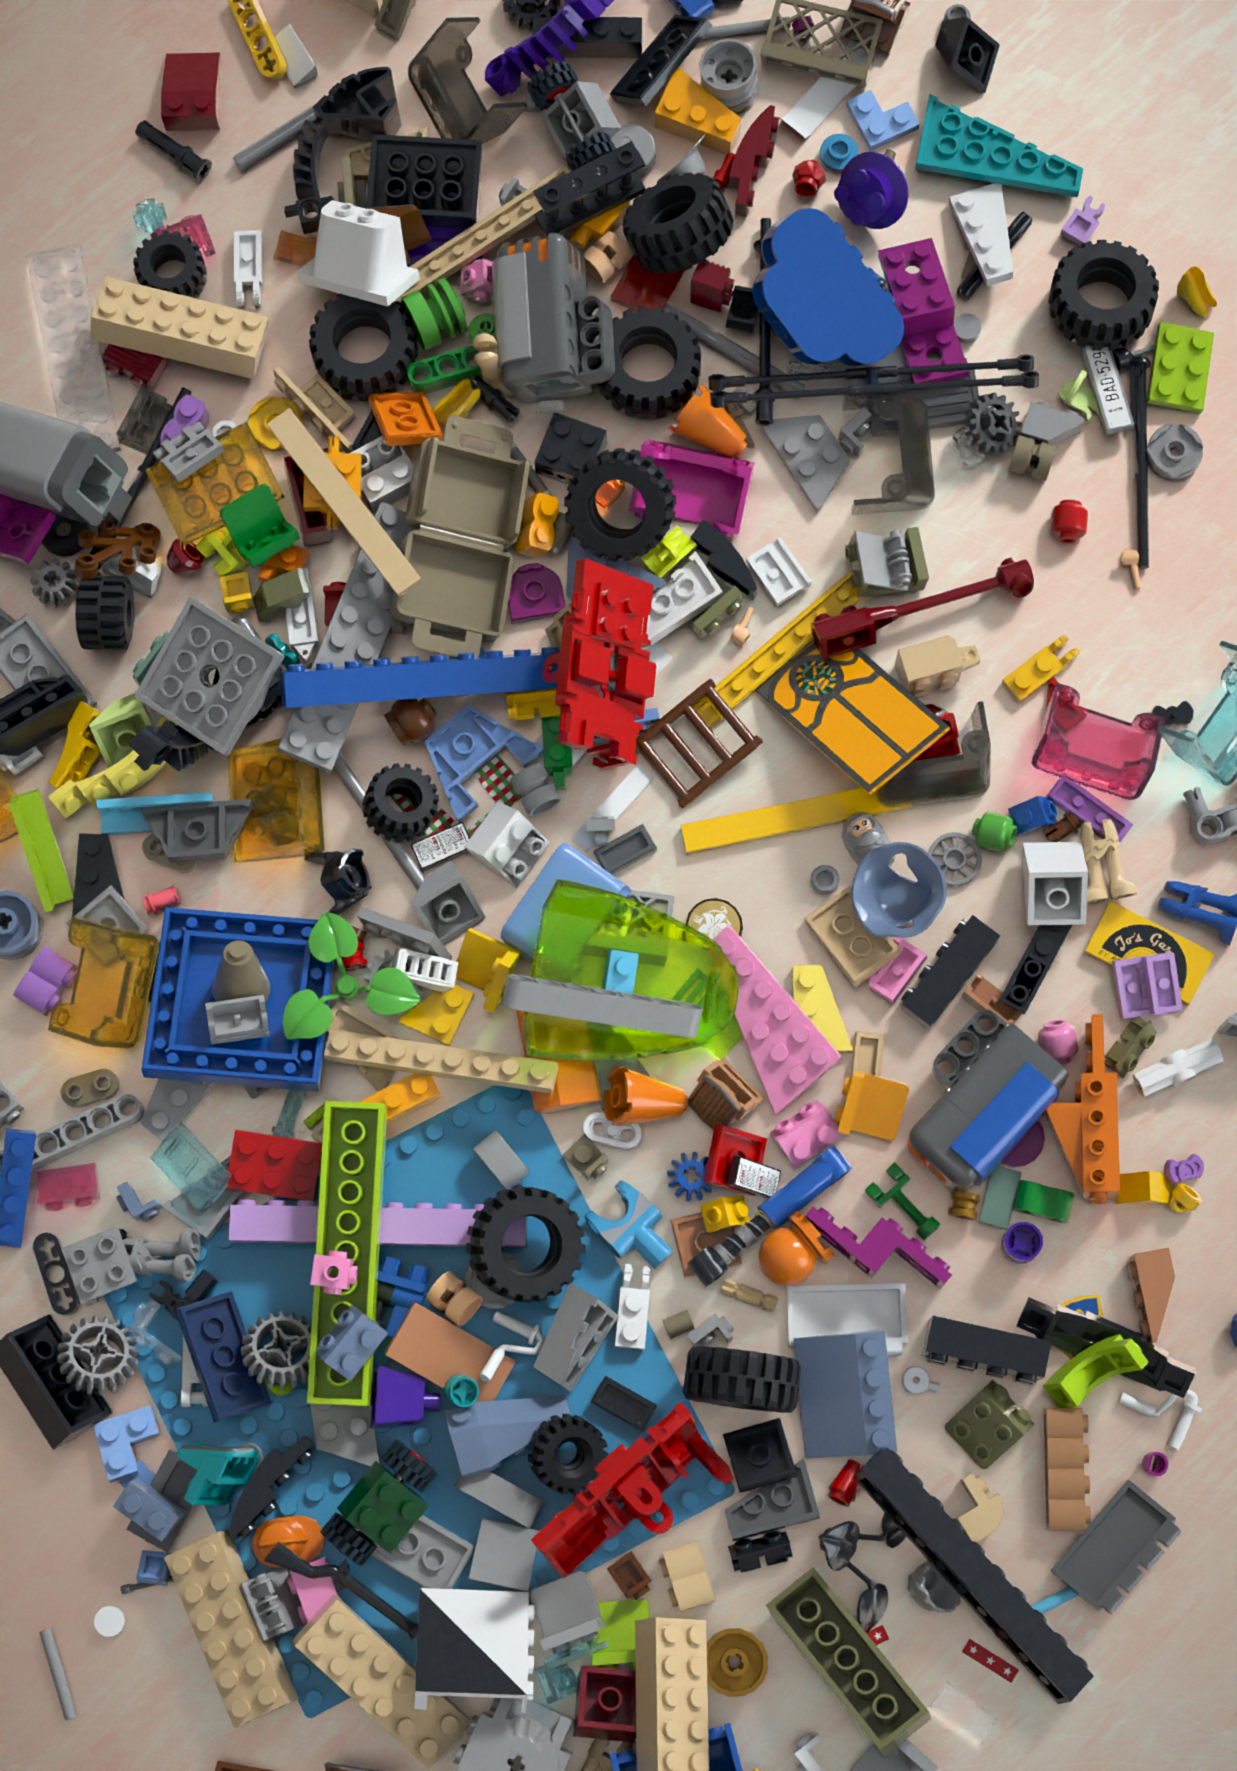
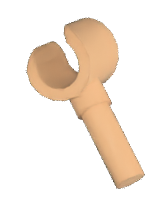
M1124 549L1121 553V565H1130L1135 589L1141 588L1138 573L1139 554L1136 550Z
M752 607L747 608L742 621L735 626L731 639L741 647L751 635L745 628L754 612Z

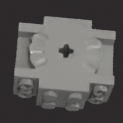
M494 1698L490 1710L495 1712L494 1715L484 1711L480 1714V1717L473 1716L466 1734L471 1736L467 1745L462 1744L453 1763L458 1765L456 1771H516L512 1769L514 1763L510 1759L521 1756V1763L525 1765V1768L520 1767L517 1771H565L573 1752L563 1748L562 1745L574 1718L557 1712L534 1700H527L526 1713H521L519 1698Z

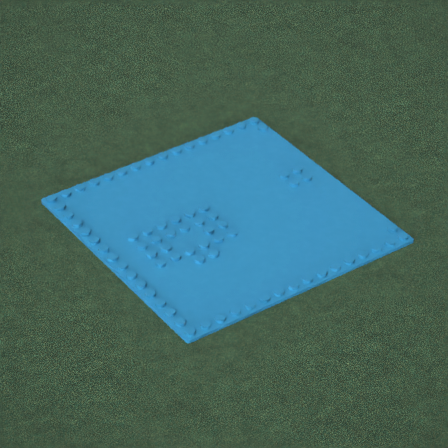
M494 1085L386 1141L382 1208H385L388 1202L403 1203V1208H415V1203L433 1204V1209H444L445 1204H462V1209H474L475 1204H483L486 1199L496 1197L497 1192L504 1189L473 1150L475 1146L496 1130L530 1171V1174L514 1187H534L552 1192L558 1198H562L569 1203V1209L577 1213L580 1218L577 1224L583 1227L585 1234L584 1237H581V1244L586 1246L585 1254L580 1253L578 1260L582 1262L580 1271L574 1270L571 1275L575 1278L572 1284L598 1298L618 1315L620 1287L623 1286L624 1274L614 1254L599 1240L586 1222L584 1216L590 1211V1208L542 1115L539 1112H535L529 1090ZM321 1175L317 1176L313 1201L319 1199ZM281 1197L272 1199L285 1201V1206H297V1201H300ZM527 1216V1249L501 1248L502 1252L510 1254L519 1263L523 1272H530L536 1269L548 1254L550 1237L545 1224L533 1216ZM229 1222L217 1229L209 1241L200 1236L201 1253L199 1260L194 1261L196 1264V1274L191 1281L181 1282L176 1280L175 1276L152 1273L153 1277L135 1274L137 1278L136 1283L103 1296L115 1321H120L119 1330L128 1327L130 1331L127 1337L135 1336L136 1342L133 1346L139 1349L138 1355L135 1356L138 1359L137 1367L177 1450L183 1445L193 1443L227 1447H240L245 1443H254L260 1447L265 1458L274 1448L285 1455L304 1435L316 1445L311 1405L307 1403L308 1380L303 1383L297 1379V1386L290 1393L282 1396L272 1394L266 1387L271 1401L269 1405L216 1423L213 1422L209 1407H203L202 1404L182 1407L183 1333L179 1321L174 1319L165 1310V1304H158L149 1296L150 1293L155 1294L157 1297L164 1295L165 1289L159 1284L162 1280L171 1285L173 1294L178 1293L184 1298L186 1295L184 1292L204 1269L219 1281L205 1299L232 1291L247 1335H249L248 1327L250 1325L256 1326V1319L258 1317L267 1321L266 1315L268 1312L272 1313L274 1317H278L280 1310L284 1312V1317H289V1314L294 1311L296 1320L305 1316L306 1326L312 1324L314 1285H310L314 1255L316 1254V1244L232 1243L229 1241ZM380 1246L378 1271L385 1256L401 1260L397 1276L407 1279L411 1264L427 1268L425 1284L428 1286L423 1307L454 1324L445 1316V1310L439 1312L426 1301V1296L437 1279L447 1271H451L464 1282L465 1288V1274L471 1259V1254L466 1252V1247ZM161 1256L157 1258V1260L175 1259V1257ZM564 1284L561 1287L562 1292L558 1295H549L547 1300L541 1302L530 1301V1303L515 1301L512 1305L499 1310L479 1307L474 1316L459 1328L495 1349L503 1344L535 1348L538 1341L534 1345L528 1344V1338L493 1322L495 1313L500 1311L533 1328L539 1325L542 1327L540 1334L546 1338L568 1285ZM385 1306L380 1322L384 1323L385 1331L394 1309L389 1306ZM616 1320L572 1392L533 1368L538 1354L529 1355L505 1351V1355L514 1359L516 1363L494 1401L565 1395L571 1416H580L600 1430L603 1434L601 1438L606 1440L608 1446L603 1448V1450L609 1454L620 1444H623L628 1449L640 1436L643 1439L648 1437L649 1435L646 1431L661 1422L681 1402L692 1414L701 1437L715 1451L690 1401L685 1398L683 1388L648 1320L644 1350L615 1347ZM269 1335L264 1338L257 1350L264 1349V1345L271 1342L272 1336ZM386 1336L374 1351L373 1372L378 1366H383L421 1376L384 1355L386 1348L392 1340L391 1337ZM306 1350L299 1351V1355L292 1358V1365L297 1364L304 1357ZM269 1364V1365L274 1366V1367H277V1366H278V1365H276V1364ZM605 1375L657 1404L643 1432L591 1403ZM425 1378V1392L440 1393L441 1404L439 1411L424 1410L423 1420L419 1424L375 1429L380 1464L393 1475L395 1472L381 1457L396 1439L417 1453L437 1472L436 1477L422 1493L411 1486L406 1480L404 1482L428 1504L429 1507L422 1514L474 1546L477 1543L482 1518L527 1528L454 1487L461 1472L451 1440L445 1410L459 1406L446 1398L443 1388ZM193 1384V1392H202L201 1384ZM566 1442L559 1448L557 1452L559 1463L568 1464L575 1458L577 1453L576 1445L572 1442ZM528 1445L524 1447L525 1451L517 1456L513 1453L500 1461L501 1465L490 1472L544 1501L530 1528L540 1531L551 1521L554 1515L564 1511L573 1502L577 1494H572L570 1491H568V1495L561 1494L559 1491L555 1492L542 1483L530 1468L533 1464L528 1461V1454H533V1451L528 1449ZM315 1446L311 1450L314 1455L304 1465L300 1466L297 1463L289 1471L292 1476L281 1487L277 1485L273 1487L280 1495V1498L276 1501L278 1507L266 1518L261 1515L254 1522L257 1527L245 1539L241 1536L238 1539H233L249 1580L263 1573L267 1574L282 1568L268 1567L262 1564L254 1554L252 1547L253 1536L261 1524L276 1518L308 1516L316 1520L323 1528L335 1512L343 1516L337 1507L371 1466L318 1450ZM695 1458L685 1467L689 1476L685 1480L680 1476L662 1493L664 1503L673 1513L674 1521L671 1528L732 1496L735 1492L732 1482L727 1485L716 1480ZM236 1484L226 1505H204L217 1532L230 1531L237 1502L246 1484ZM611 1498L619 1509L625 1505L623 1502L619 1504L614 1498ZM658 1510L653 1514H649L655 1523L663 1521V1515ZM636 1517L613 1539L608 1538L571 1574L578 1571L587 1573L658 1534L650 1532ZM326 1538L324 1539V1547L320 1555L313 1561L326 1556L328 1564L339 1566V1564L347 1559V1564L350 1567L349 1575L411 1621L418 1624L419 1590L424 1587L372 1556L362 1566H359L342 1554ZM539 1550L537 1551L529 1587V1603L532 1602L530 1599V1591L532 1589L562 1578ZM474 1552L453 1589L525 1592L470 1580L469 1574ZM338 1589L340 1598L409 1663L412 1665L416 1663L417 1635L411 1640L407 1632L349 1589ZM302 1625L275 1636L274 1640L298 1695V1702L305 1716L313 1718L351 1697L294 1646L293 1638L305 1626Z

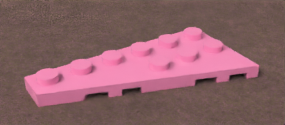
M728 925L707 946L774 1113L778 1115L843 1057L736 931Z

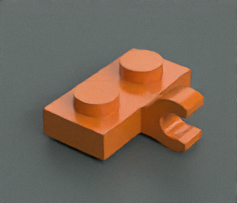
M292 545L290 548L271 556L264 564L256 565L262 567L258 574V579L262 580L261 584L277 577L279 573L285 574L296 568H303L304 571L311 556L309 550Z

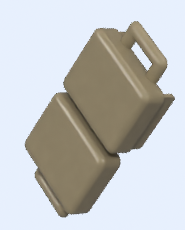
M453 415L446 421L443 441L436 437L428 438L416 449L405 519L410 527L420 530L410 531L402 539L400 551L421 577L422 582L400 598L393 591L390 609L391 615L395 619L414 624L412 644L416 648L458 657V653L474 652L475 657H479L482 640L493 641L504 631L514 568L513 556L508 552H504V550L510 548L518 540L530 468L529 461L525 460L522 462L510 458L513 435L508 429ZM461 434L496 443L494 454L460 446ZM430 628L465 636V642L430 634Z

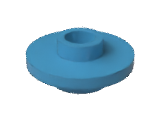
M833 134L823 141L820 148V157L828 168L843 171L846 164L858 155L859 150L857 143L850 136Z

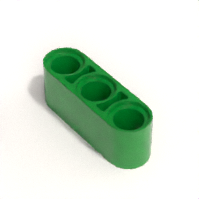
M468 346L412 363L407 371L412 391H423L424 394L455 386L464 379L473 381L478 375L483 377L479 365L471 366L467 364L479 352L474 346ZM445 367L454 368L453 372L449 374L441 372ZM419 374L428 376L424 381H416L414 379Z

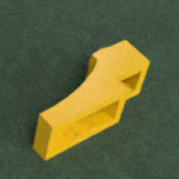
M80 701L67 725L68 732L62 755L48 783L56 788H60L70 779L74 783L83 780L100 754V749L96 744L89 724L101 712L83 701Z

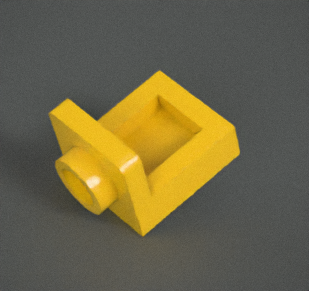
M247 571L219 577L223 593V604L227 612L242 613L247 611L249 607H254Z
M743 1195L721 1197L703 1203L700 1206L708 1233L724 1228L739 1227L745 1221H750L748 1207Z

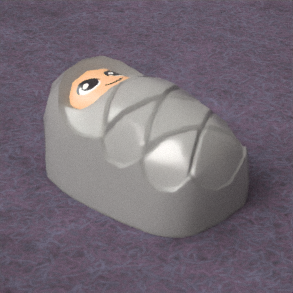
M855 813L846 820L843 826L842 839L844 845L857 865H859L867 853L877 847L890 843L881 824L869 813ZM895 856L889 860L890 866L893 864Z

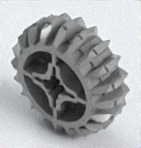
M282 1310L278 1312V1317H274L272 1313L268 1312L266 1315L267 1321L258 1317L256 1319V1326L250 1325L248 1327L249 1335L243 1336L242 1343L244 1346L241 1347V1355L245 1356L243 1358L244 1367H249L248 1374L250 1377L258 1375V1384L267 1380L269 1389L274 1386V1383H279L281 1390L285 1389V1383H290L295 1388L297 1386V1379L305 1383L308 1380L307 1374H309L312 1324L305 1326V1316L296 1320L294 1311L289 1314V1317H284ZM271 1335V1342L264 1345V1349L257 1350L261 1341ZM306 1350L304 1357L297 1364L292 1365V1358L299 1355V1351ZM269 1364H276L279 1367H274Z
M94 1315L92 1316L91 1323L82 1318L80 1320V1327L72 1324L70 1326L71 1333L65 1332L63 1334L62 1340L64 1342L58 1345V1351L61 1354L57 1356V1362L63 1364L60 1367L61 1374H68L66 1377L68 1384L77 1381L75 1386L77 1391L86 1386L88 1395L92 1393L93 1388H97L99 1395H103L105 1387H108L109 1391L113 1393L116 1391V1383L123 1387L126 1385L125 1377L131 1378L133 1376L134 1370L132 1368L137 1367L138 1359L135 1356L138 1355L139 1349L133 1346L136 1342L135 1336L127 1337L130 1331L128 1327L119 1330V1320H116L112 1325L109 1324L108 1316L104 1317L103 1322H98L97 1316ZM97 1337L96 1340H94L91 1343L83 1342L82 1345L79 1344L87 1338ZM106 1339L113 1341L119 1347L121 1353H118L117 1349L111 1348L107 1344ZM101 1345L102 1354L100 1358H98L97 1365H94V1356L96 1352H98V1348ZM74 1357L79 1358V1361L86 1363L89 1366L90 1371L87 1372L84 1369H82L78 1365ZM117 1366L108 1373L99 1374L103 1368Z

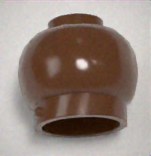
M427 698L396 700L391 707V711L384 716L395 736L403 745H406L411 741L420 742L431 735L435 727L433 718L437 716V713Z

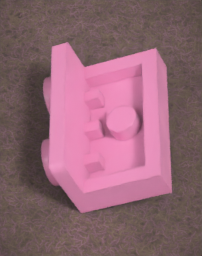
M818 1100L803 1105L797 1114L789 1119L780 1121L775 1126V1129L770 1132V1135L779 1144L794 1168H797L843 1136L842 1133L837 1132L838 1126L827 1108Z

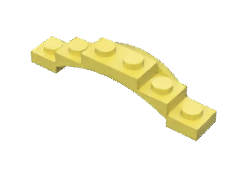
M162 716L156 726L161 727L166 720L173 726L177 724ZM133 750L115 765L92 777L75 783L70 779L48 797L65 819H67L88 801L95 807L97 805L96 800L115 799L137 790L159 772L165 761L161 765L152 764L148 770L143 771L134 762L139 754Z

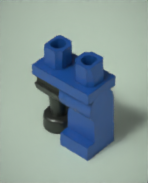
M385 1256L378 1271L375 1323L384 1329V1323L380 1322L385 1306L394 1308L386 1329L388 1332L387 1337L393 1338L413 1301L421 1306L424 1304L428 1286L425 1284L427 1268L411 1264L407 1279L397 1276L401 1260Z

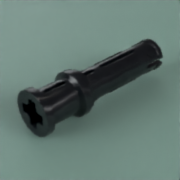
M146 120L138 124L135 134L174 160V164L178 169L188 171L197 182L206 178L212 167V162L209 159H202L194 153L193 148L178 144Z

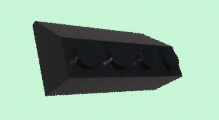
M48 1314L6 1334L0 1340V1368L54 1450L74 1440L92 1428L93 1424L99 1423L113 1412L103 1396L99 1395L97 1388H93L90 1395L87 1394L86 1386L77 1391L75 1389L77 1381L68 1384L66 1381L68 1374H61L60 1367L63 1364L57 1362V1356L61 1354L58 1351V1345L64 1342L62 1340L63 1334L51 1315ZM74 1357L78 1365L85 1370L79 1359Z

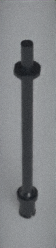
M762 218L760 220V240L754 242V250L760 253V271L767 266L762 257L761 244L765 233L771 227L770 218ZM761 313L759 376H770L771 326ZM759 383V389L754 393L774 391L770 389V383ZM775 399L755 400V423L757 425L769 426L773 424V402Z

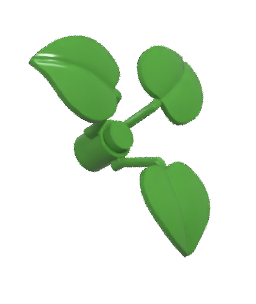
M326 912L321 915L313 927L308 944L310 952L317 960L329 963L336 959L341 973V977L335 983L336 993L322 996L320 999H318L315 992L309 989L295 993L289 999L284 1010V1034L288 1040L312 1039L323 1035L330 1028L333 1018L330 1007L324 1004L325 1001L341 999L345 1002H352L358 998L359 994L370 991L366 998L368 1008L376 1014L389 1016L410 1010L420 1002V996L409 977L401 970L392 967L377 971L372 977V986L360 987L353 976L347 975L341 958L351 957L356 953L358 939L355 930L341 916Z

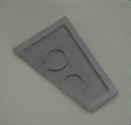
M804 1458L795 1464L797 1477L763 1486L725 1510L732 1541L820 1519Z

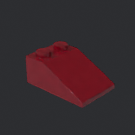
M220 52L166 54L161 89V118L166 131L220 130Z

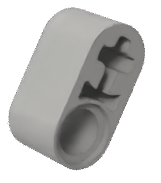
M496 1130L473 1148L480 1160L504 1189H512L530 1174L524 1163Z

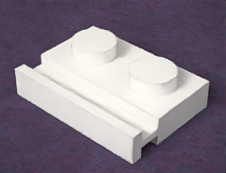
M781 537L746 558V563L777 607L800 593L804 588L811 586L812 581Z

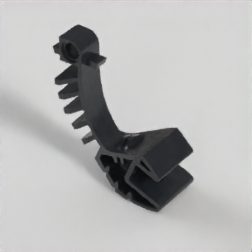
M389 67L369 68L359 71L357 75L353 73L343 78L341 83L337 82L331 88L328 96L324 95L313 106L315 118L320 126L318 127L305 119L303 124L304 135H299L298 149L294 150L293 178L298 200L296 204L285 206L284 210L286 218L299 215L304 235L318 231L321 209L331 200H334L332 196L320 198L318 184L320 154L328 135L339 133L372 142V134L396 135L401 127L392 71ZM311 212H316V213H318V214H317L315 217H313V218H307V217H306V215H307L308 213H311Z
M280 667L269 684L262 707L254 718L246 724L244 729L265 721L274 712V709L280 705V671H282ZM218 669L215 671L212 685L219 681ZM168 720L161 727L146 726L139 731L129 744L139 754L134 762L143 771L148 770L152 764L161 765L163 761L167 762L177 771H181L182 769H187L190 764H196L199 756L201 758L207 756L208 747L214 750V748L179 725L173 726Z

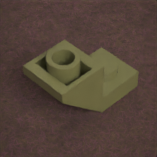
M296 568L260 585L253 597L259 622H270L279 607L301 606L310 590L303 568Z

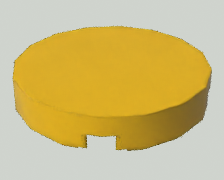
M274 396L266 397L258 401L250 410L248 430L254 442L261 448L270 451L285 450L270 431L267 423L288 408L293 411L303 424L302 413L290 399L285 397L274 398Z

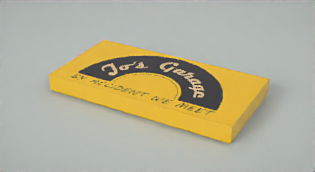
M1112 901L1109 902L1084 951L1085 954L1111 967L1114 960L1174 952L1181 1001L1187 1006L1191 1003L1215 953Z

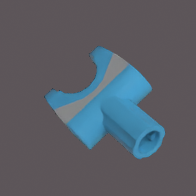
M620 1180L615 1185V1189L622 1196L621 1199L625 1203V1216L620 1220L610 1221L603 1217L600 1218L590 1210L584 1216L585 1220L599 1240L618 1258H622L633 1247L656 1269L673 1251L651 1229L662 1218V1214L642 1193Z

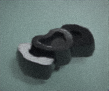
M1182 701L1177 707L1170 706L1167 709L1156 705L1151 712V721L1158 729L1170 727L1173 724H1190L1193 720L1194 709L1187 701Z

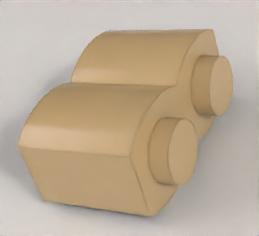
M697 1541L662 1552L664 1559L659 1560L663 1577L670 1576L673 1588L668 1589L672 1607L679 1606L680 1612L715 1601Z

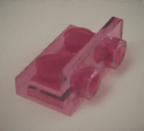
M95 1163L36 1172L39 1192L37 1205L42 1208L46 1207V1211L64 1209L63 1204L75 1203V1207L89 1206L93 1204L92 1200L100 1199L97 1166Z

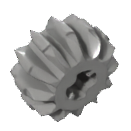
M54 558L52 565H49L47 561L43 560L42 565L44 568L42 570L34 568V573L37 577L30 578V583L35 586L32 589V593L34 596H39V601L42 604H46L49 601L50 605L55 608L58 600H60L63 605H67L66 597L75 598L76 594L72 589H76L79 586V582L75 580L77 576L74 570L70 569L71 566L66 561L60 565L59 560ZM58 579L60 581L59 583L55 582L56 586L51 587L50 583L54 584L53 580Z

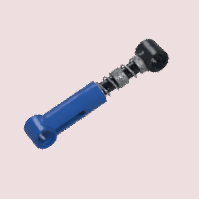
M832 1145L819 1155L811 1165L757 1207L758 1213H755L752 1220L741 1224L733 1231L731 1237H725L722 1244H717L714 1247L708 1246L703 1249L687 1265L702 1284L708 1287L728 1270L727 1266L731 1263V1259L735 1260L734 1256L740 1251L745 1252L744 1248L749 1249L752 1244L757 1242V1238L761 1234L765 1235L764 1232L769 1228L776 1230L781 1227L797 1210L800 1211L825 1189L844 1177L852 1169V1166L837 1148Z

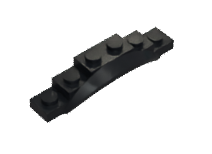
M1028 1297L1017 1321L1016 1327L1034 1334L1038 1339L1051 1341V1345L1075 1356L1097 1342L1120 1334L1124 1340L1132 1339L1141 1348L1142 1354L1148 1360V1363L1142 1370L1121 1373L1120 1375L1156 1390L1170 1392L1181 1398L1185 1397L1196 1374V1368L1168 1357L1169 1351L1141 1340L1142 1334L1089 1311H1086L1085 1315L1059 1304H1057L1056 1308H1053Z

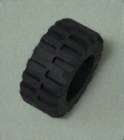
M690 172L684 173L682 176L677 174L670 176V179L665 181H658L655 186L648 187L641 196H637L633 200V205L628 206L623 218V233L638 263L644 269L653 273H678L679 270L684 269L686 271L693 268L692 266L697 263L705 262L707 257L715 255L718 252V248L725 245L733 228V215L718 183L711 177L701 173L694 175Z
M1104 239L1097 240L1095 244H1092L1091 241L1082 243L1081 249L1074 247L1068 251L1067 256L1062 257L1053 275L1048 303L1050 304V316L1055 319L1054 324L1057 329L1065 331L1064 337L1069 341L1075 339L1078 341L1077 345L1083 348L1088 345L1092 346L1093 350L1101 351L1102 347H1108V351L1117 350L1120 344L1123 347L1132 344L1134 338L1139 339L1144 334L1145 328H1148L1152 321L1159 296V281L1155 278L1157 273L1152 265L1147 266L1149 260L1144 254L1138 255L1136 253L1137 249L1130 245L1127 248L1122 246V242L1114 240V243H1107V240ZM1107 282L1121 289L1126 295L1128 302L1114 309L1098 308L1084 300L1079 293V289L1088 283Z
M340 293L337 294L338 299L333 302L329 299L323 304L325 311L319 310L314 317L316 324L311 325L309 332L311 337L309 347L318 374L336 393L340 390L342 397L352 399L354 395L357 396L358 401H367V397L370 394L384 393L386 391L394 393L397 391L396 385L398 383L404 385L408 380V368L415 362L418 352L412 320L409 313H405L404 306L399 301L392 302L389 306H384ZM374 327L387 334L390 343L386 351L376 360L368 363H353L339 355L338 345L341 339L353 329Z
M647 306L638 307V312L632 313L631 309L624 311L623 318L621 319L614 317L612 321L615 373L608 381L598 383L605 399H611L612 406L617 410H620L622 407L625 408V415L634 417L635 413L641 414V419H649V415L657 414V418H662L666 416V411L671 410L672 413L678 411L680 403L686 404L692 397V391H696L699 384L701 348L698 346V338L695 332H690V325L685 320L678 321V314L672 311L665 314L663 313V308L655 307L654 311H649ZM645 344L657 345L672 355L674 367L665 377L656 381L645 382L632 378L623 370V357L637 346ZM602 361L596 365L595 370L601 366Z
M616 448L612 452L608 450L603 451L596 457L588 460L576 472L567 487L569 492L564 499V506L568 508V511L565 513L566 523L571 522L572 528L570 532L573 537L579 536L582 540L579 545L585 550L588 547L594 550L593 555L598 558L606 555L608 556V561L617 562L619 558H623L624 561H630L638 555L642 557L659 544L674 520L676 513L674 506L677 503L676 495H672V489L674 488L672 480L666 479L664 475L667 471L662 465L658 468L653 464L654 458L649 455L646 458L640 456L641 451L632 449L630 452H625L624 448ZM610 480L625 481L633 485L641 493L645 502L646 513L639 525L632 529H619L603 520L597 510L595 496L598 489L604 483Z
M517 1186L510 1190L503 1189L497 1192L496 1197H489L483 1202L484 1208L481 1211L476 1210L472 1217L475 1219L473 1227L469 1226L467 1235L471 1237L470 1243H466V1252L471 1254L469 1264L471 1269L477 1272V1279L489 1287L490 1291L507 1299L522 1303H530V1301L541 1302L547 1300L549 1295L556 1296L561 1293V1287L564 1284L569 1285L575 1279L571 1275L574 1270L580 1271L582 1262L578 1260L580 1253L585 1254L586 1245L581 1244V1237H584L585 1234L583 1227L577 1224L580 1218L575 1211L569 1209L570 1204L564 1199L558 1198L556 1194L546 1190ZM522 1216H533L541 1220L545 1224L550 1237L549 1251L545 1260L530 1272H517L511 1269L505 1263L501 1252V1241L506 1228L515 1219Z
M693 1346L687 1354L683 1393L686 1399L696 1402L757 1411L791 1413L797 1407L801 1365L798 1360L768 1353L721 1347Z

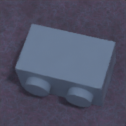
M139 1477L128 1483L113 1505L115 1509L161 1542L172 1535L187 1513Z

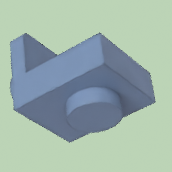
M126 1181L117 1186L120 1193L116 1197L124 1212L129 1210L132 1218L136 1221L142 1219L143 1222H146L159 1214L157 1210L162 1208V1204L158 1199L142 1205L133 1186Z

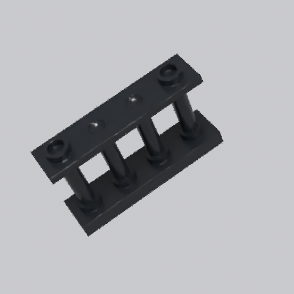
M632 141L533 191L543 210L535 215V220L546 238H548L550 233L563 235L644 193L646 188L636 171L644 167L645 162Z

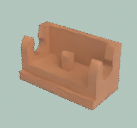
M981 974L975 977L961 996L976 1010H991L1007 1024H1015L1022 1015L998 1002L1003 992L987 981Z

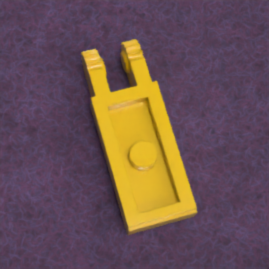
M1066 634L1056 639L1049 647L1045 646L1002 680V683L1019 703L1045 685L1050 678L1062 672L1065 666L1080 654L1077 647L1068 651L1060 660L1053 654L1069 640Z

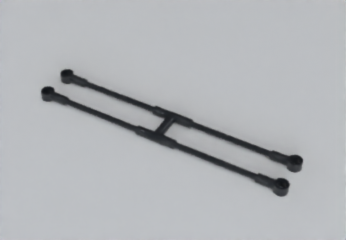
M1024 354L1012 359H998L995 362L899 368L896 366L865 367L836 372L757 377L713 374L709 376L708 381L709 389L713 391L710 393V405L714 408H723L727 404H741L755 400L849 395L850 397L899 394L900 391L994 385L1036 388L1039 386V373L1032 371L1034 369V357ZM996 368L998 370L1018 369L1023 372L1020 375H1005L1002 378L900 384V382L885 384L878 381V378L897 377V375ZM846 378V380L867 379L868 383L849 385L848 388L747 394V392L726 393L722 391L728 387H744L745 384Z

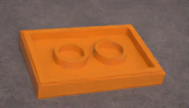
M423 391L369 395V405L387 446L421 444L424 440L433 437L439 438L442 441L443 434Z

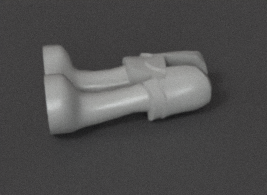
M184 1229L179 1236V1241L159 1242L149 1240L148 1238L123 1239L135 1274L153 1277L152 1273L171 1275L181 1282H189L194 1278L196 1274V1264L194 1261L199 1260L201 1253L200 1235L196 1229ZM152 1256L175 1257V1259L157 1260Z

